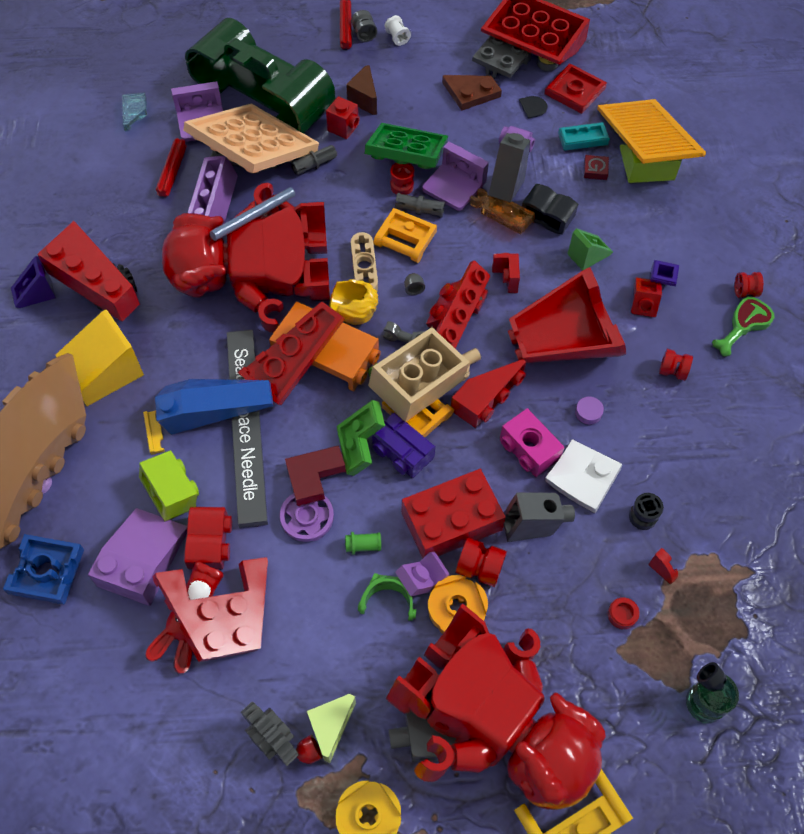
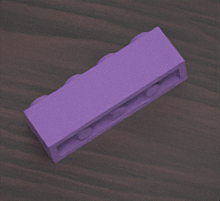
M224 155L204 158L188 213L210 217L221 216L223 224L226 220L238 177L232 164Z

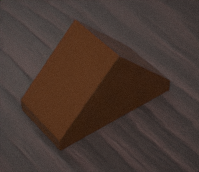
M367 65L346 84L347 100L358 104V108L372 115H377V96L370 65Z

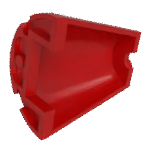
M590 267L584 269L509 318L512 329L508 330L512 344H518L519 349L515 350L518 361L524 359L526 363L621 357L626 355V346L617 325H613L602 302L599 285Z

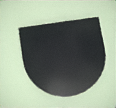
M529 96L519 99L528 118L541 116L547 111V103L540 97Z

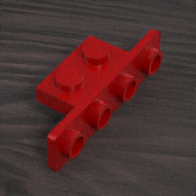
M475 260L469 263L461 280L451 284L447 283L442 287L439 292L440 297L429 312L430 317L426 323L429 328L435 329L455 349L490 278V274Z

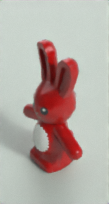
M196 562L186 584L189 600L212 597L223 578V572L201 562ZM172 611L167 619L165 629L148 646L145 657L150 662L159 660L173 640H178L173 665L178 674H184L190 667L192 650L179 628L181 626Z

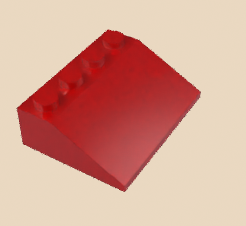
M503 0L481 27V32L560 65L575 55L586 41L590 19L544 0Z

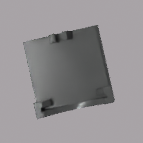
M490 36L474 54L472 61L485 67L486 76H489L491 71H493V79H495L498 73L511 78L522 63L528 64L532 53Z

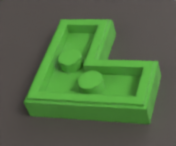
M371 400L336 426L347 475L355 476L372 464L367 438L385 426L380 402Z

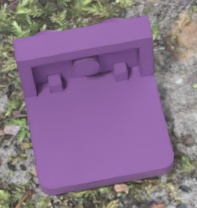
M216 81L171 89L181 139H184L186 142L194 141L193 136L183 131L184 122L223 111L218 83Z
M448 141L443 147L442 165L423 184V192L441 202L444 201L446 205L460 211L486 183L489 162Z

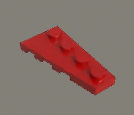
M321 301L295 323V327L286 334H282L276 339V343L266 351H262L255 357L256 360L247 367L244 366L237 373L246 380H269L273 401L278 405H282L345 318Z

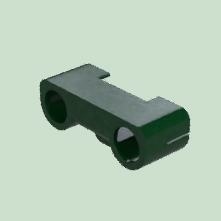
M233 18L223 19L185 53L188 73L195 82L204 84L217 81L220 94L230 86L278 113L277 119L303 134L326 113V110L336 99L334 84L328 73L319 64L312 60L304 59L294 66L258 47L248 29Z

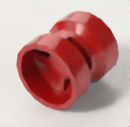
M410 163L393 164L390 169V187L392 192L396 195L398 193L410 194L414 188V167Z
M666 349L659 374L665 376L671 374L679 380L686 381L691 369L693 356L688 354L679 355L674 350Z

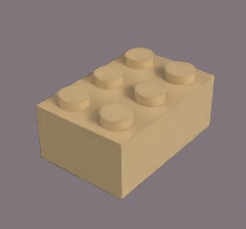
M431 327L374 365L368 386L406 422L461 383L470 362Z

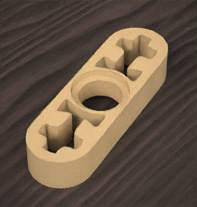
M356 233L351 238L354 280L364 281V278L368 277L369 284L378 291L373 239L368 233ZM359 243H364L365 252H360ZM361 261H367L371 264V266L368 268H360L358 266V263H360Z

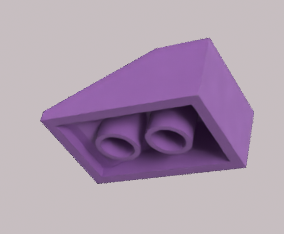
M136 508L102 547L88 576L99 588L151 606L159 590V586L156 587L152 576L158 572L168 571L187 533L188 526L172 520L164 522L162 517Z

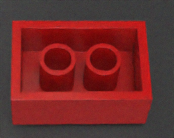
M481 468L402 499L401 513L422 558L429 552H435L437 556H441L461 548L468 537L480 540L503 530L506 519Z

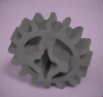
M251 702L241 711L242 716L250 725L244 731L269 760L276 755L288 766L298 756V752L289 742L294 737L290 732L291 730L270 707L263 712L259 706Z

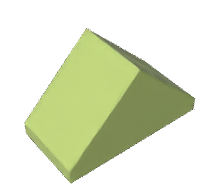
M351 694L307 711L324 761L328 763L331 762L356 705L355 696Z

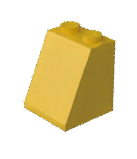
M107 309L94 318L55 355L56 357L66 353L73 355L83 402L86 406L93 404L144 375L131 344Z

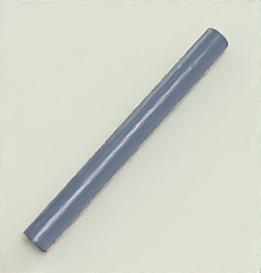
M289 187L210 231V237L216 241L295 197L294 189Z

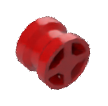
M745 272L737 273L734 288L738 298H744L746 295H751L752 297L761 296L764 282L760 272H753L751 275H747Z

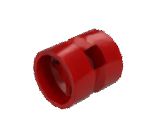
M468 537L462 549L455 573L470 579L478 576L479 582L495 587L507 551L494 546H490L487 549L484 547L483 542Z

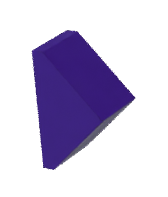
M35 256L11 287L16 308H23L56 298L51 278L39 257Z

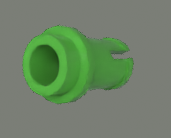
M351 532L350 535H345L346 552H351L352 555L360 551H381L380 532L372 534H354V532Z

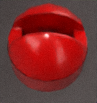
M313 735L305 737L297 744L296 751L298 752L297 758L299 761L312 764L323 758L319 745Z

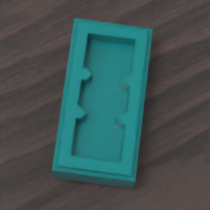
M604 122L562 127L558 131L564 151L608 145L610 140Z

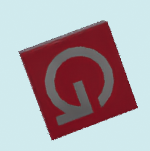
M585 155L584 178L607 180L609 175V157Z

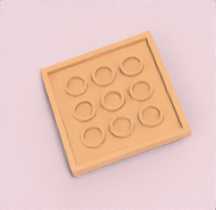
M252 103L184 122L183 131L193 136L195 140L208 145L210 149L221 153L229 161L242 166L250 173H258L261 170L290 162L293 159L310 154V151L316 152L319 146V142Z

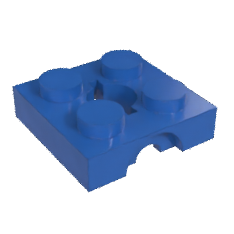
M24 534L19 546L20 561L18 567L15 568L13 574H8L3 590L9 595L65 605L84 548L81 544ZM45 562H51V565L56 570L49 569L42 575H36L33 567L38 568Z

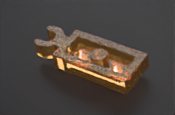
M482 188L477 189L478 198L473 195L470 196V205L472 207L481 208V214L520 235L535 219L534 212L514 202L510 203L489 196L487 191Z

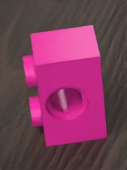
M528 408L502 426L500 434L502 446L508 452L512 451L518 458L522 468L527 472L530 471L535 477L555 464L562 456L564 446ZM524 442H531L535 446H527L524 444Z

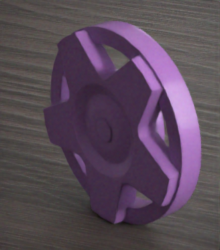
M293 493L284 501L280 510L282 528L288 536L298 541L310 542L321 539L333 524L334 512L331 502L325 496V499L321 501L327 507H319L318 501L297 506V503L293 502L295 501ZM285 513L292 518L288 524L285 522ZM327 521L326 525L321 529L320 524ZM304 531V532H306L308 535H301V534H299V533H301V532Z

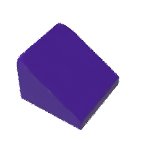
M654 260L650 272V281L676 287L679 265Z

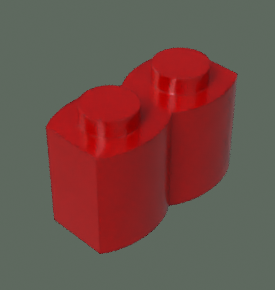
M190 507L185 545V564L188 569H193L196 562H201L215 569H223L224 561H229L230 544L225 543L226 534L232 532V516H228L225 507Z

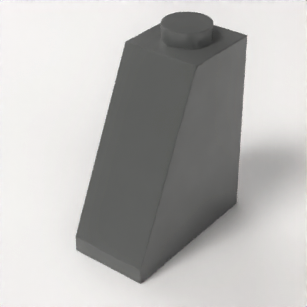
M507 133L500 142L489 196L512 202L525 180L531 140L524 138L518 133Z

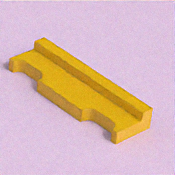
M156 410L143 412L151 455L165 452L164 448H161L160 442L163 440L161 425L156 420Z

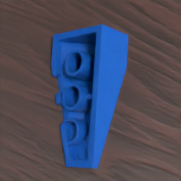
M188 379L165 386L155 396L157 422L171 435L274 406L269 380Z

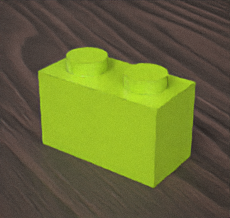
M171 450L139 463V479L164 522L188 512L190 507H196L197 496H199L198 487L193 480L189 481L181 459H176Z

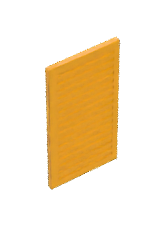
M656 99L604 104L597 107V110L642 164L705 157L706 151Z

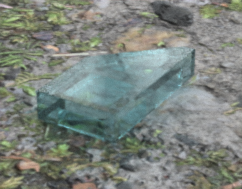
M145 93L122 95L124 131H129L135 121L138 119L142 120L147 115V98Z

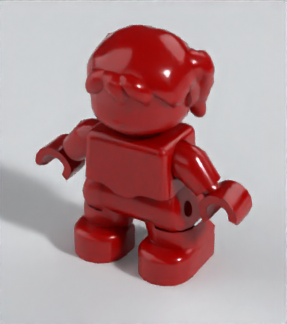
M262 183L257 186L253 195L255 205L250 204L235 217L271 198L274 193L273 185ZM324 202L300 203L293 209L287 207L279 211L277 206L227 234V243L224 242L223 237L216 241L210 237V231L223 224L221 216L210 217L196 213H183L174 219L172 231L163 242V271L167 280L176 290L185 295L200 298L206 292L220 290L224 286L228 274L237 300L253 312L259 313L261 325L268 332L274 333L279 324L276 319H270L267 315L272 311L280 313L284 307L282 301L268 299L264 293H269L270 291L281 296H292L295 293V295L300 297L309 296L312 301L330 300L328 258L305 260V249L309 254H327Z
M462 603L443 635L435 644L431 643L424 654L435 666L443 669L441 674L438 675L434 668L419 657L404 679L400 675L396 678L386 697V700L400 712L407 714L412 711L419 718L425 720L428 718V724L435 731L456 738V743L450 745L440 736L432 735L427 743V751L434 753L439 763H432L428 759L419 762L414 769L416 776L426 782L437 781L450 766L453 771L479 773L497 765L504 755L510 751L512 754L507 765L508 776L524 792L525 797L533 805L546 810H558L576 805L588 795L598 779L602 768L600 749L606 737L602 724L588 711L566 701L556 692L550 697L555 713H547L535 721L533 717L545 700L542 693L543 684L536 664L532 661L540 649L538 634L530 628L524 630L519 640V646L524 651L517 649L514 642L507 643L502 648L497 637L489 633L485 621Z

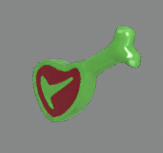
M744 298L734 311L732 317L733 330L724 339L713 340L712 346L719 349L723 357L730 356L731 346L742 335H746L750 331L765 330L772 324L775 318L773 310L757 298Z

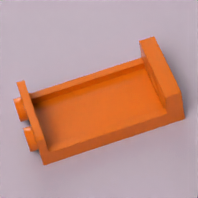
M296 301L270 337V347L276 343V339L282 334H286L295 327V323L313 308ZM342 323L312 365L348 382L349 390L354 392L358 384L362 385L368 375L367 370L371 364L374 365L379 360L381 354L379 339Z

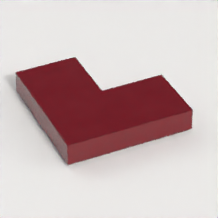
M339 445L285 459L297 506L324 500L325 495L320 478L346 472Z

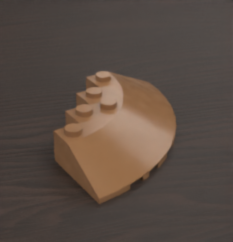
M66 353L47 362L46 368L43 371L31 373L28 376L29 381L24 387L16 386L2 401L4 408L0 411V549L18 538L21 514L40 504L43 497V481L61 472L65 463L63 458L65 447L80 441L85 434L86 411L72 354Z

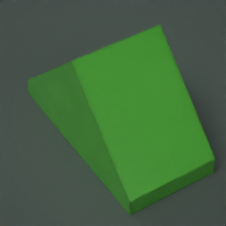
M577 228L573 231L568 255L582 271L613 253L599 236Z

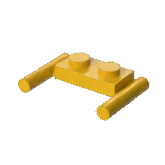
M601 769L595 783L603 796L544 834H611L632 820L633 817ZM525 803L514 810L527 834H543Z

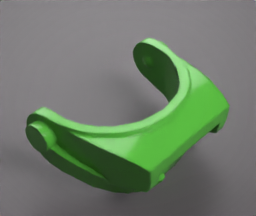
M374 573L358 604L360 614H365L368 599L374 593L391 589L405 597L410 607L408 621H413L416 618L417 610L413 609V596L409 595L400 579Z

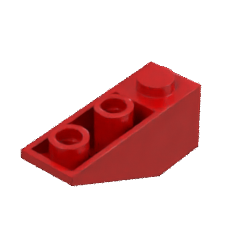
M521 359L468 379L451 399V407L454 409V414L474 428H477L482 421L486 423L493 415L495 406L498 403L503 404L510 395V389L514 385L519 386L526 376L524 372L526 360Z

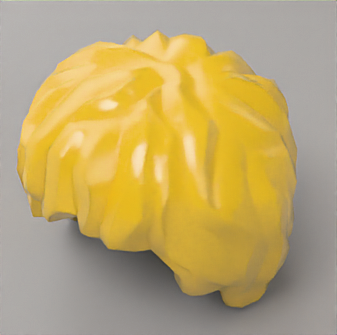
M354 279L338 281L331 293L329 306L345 318L344 322L352 325L364 324L373 317V313L376 311L378 294L371 284L364 281H356Z

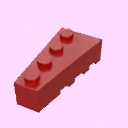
M75 221L69 224L37 254L49 275L103 310L107 309L109 314L122 322L140 305L130 282Z

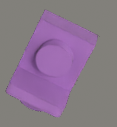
M429 552L420 562L404 564L395 572L410 596L431 592L438 581H442L449 576V572L435 552Z

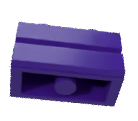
M392 413L384 421L385 426L372 435V448L380 457L384 458L387 456L393 461V467L400 474L404 475L407 473L411 478H414L422 471L423 467H426L434 459L436 446L396 413Z

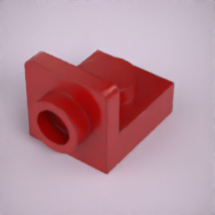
M493 254L492 272L503 273V283H507L508 293H518L520 281L519 254Z
M636 277L634 299L631 307L632 314L649 317L657 316L662 297L661 283Z

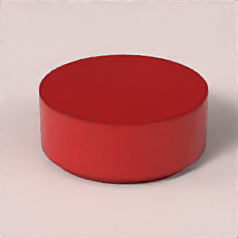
M621 597L611 603L607 614L613 626L618 629H629L635 625L640 613L637 604L633 600Z

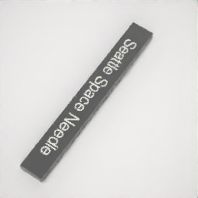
M253 330L227 332L229 380H246L237 372L256 360ZM258 410L232 418L239 528L268 525L260 411Z

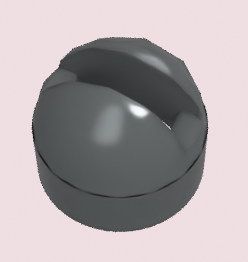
M412 273L405 278L404 287L408 295H418L425 290L424 280L419 274Z

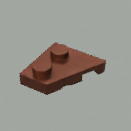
M443 75L442 83L461 111L500 98L502 94L501 88L492 76Z

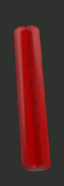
M340 0V47L342 49H350L352 47L350 0Z
M176 138L173 141L156 186L157 195L160 197H168L187 147L184 139Z

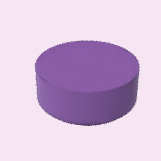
M584 397L577 403L575 414L580 422L592 425L600 421L604 407L597 398Z

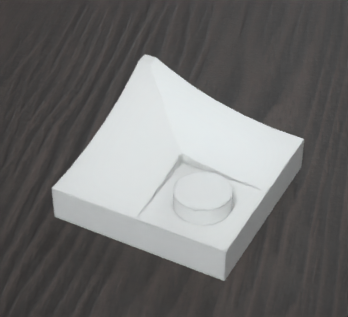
M571 440L558 462L546 476L545 482L572 501L596 513L620 472L622 464L577 441Z

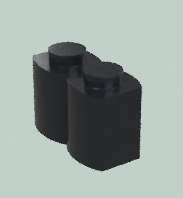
M535 184L522 202L520 215L533 223L541 224L553 233L563 235L575 217L579 204L569 196L557 194L548 186Z

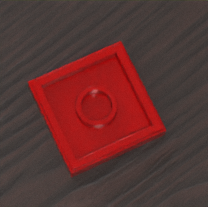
M569 63L545 88V95L582 114L606 89L607 82Z

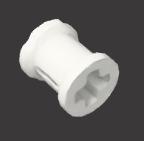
M395 15L385 22V30L393 36L392 40L396 45L401 46L409 41L411 32L407 27H404L401 17Z

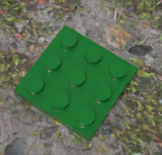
M381 123L365 144L364 154L371 155L372 158L378 160L392 159L398 164H418V167L423 169L435 168L443 153V147L448 142V135Z

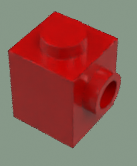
M338 96L326 110L327 131L348 139L359 125L358 104Z

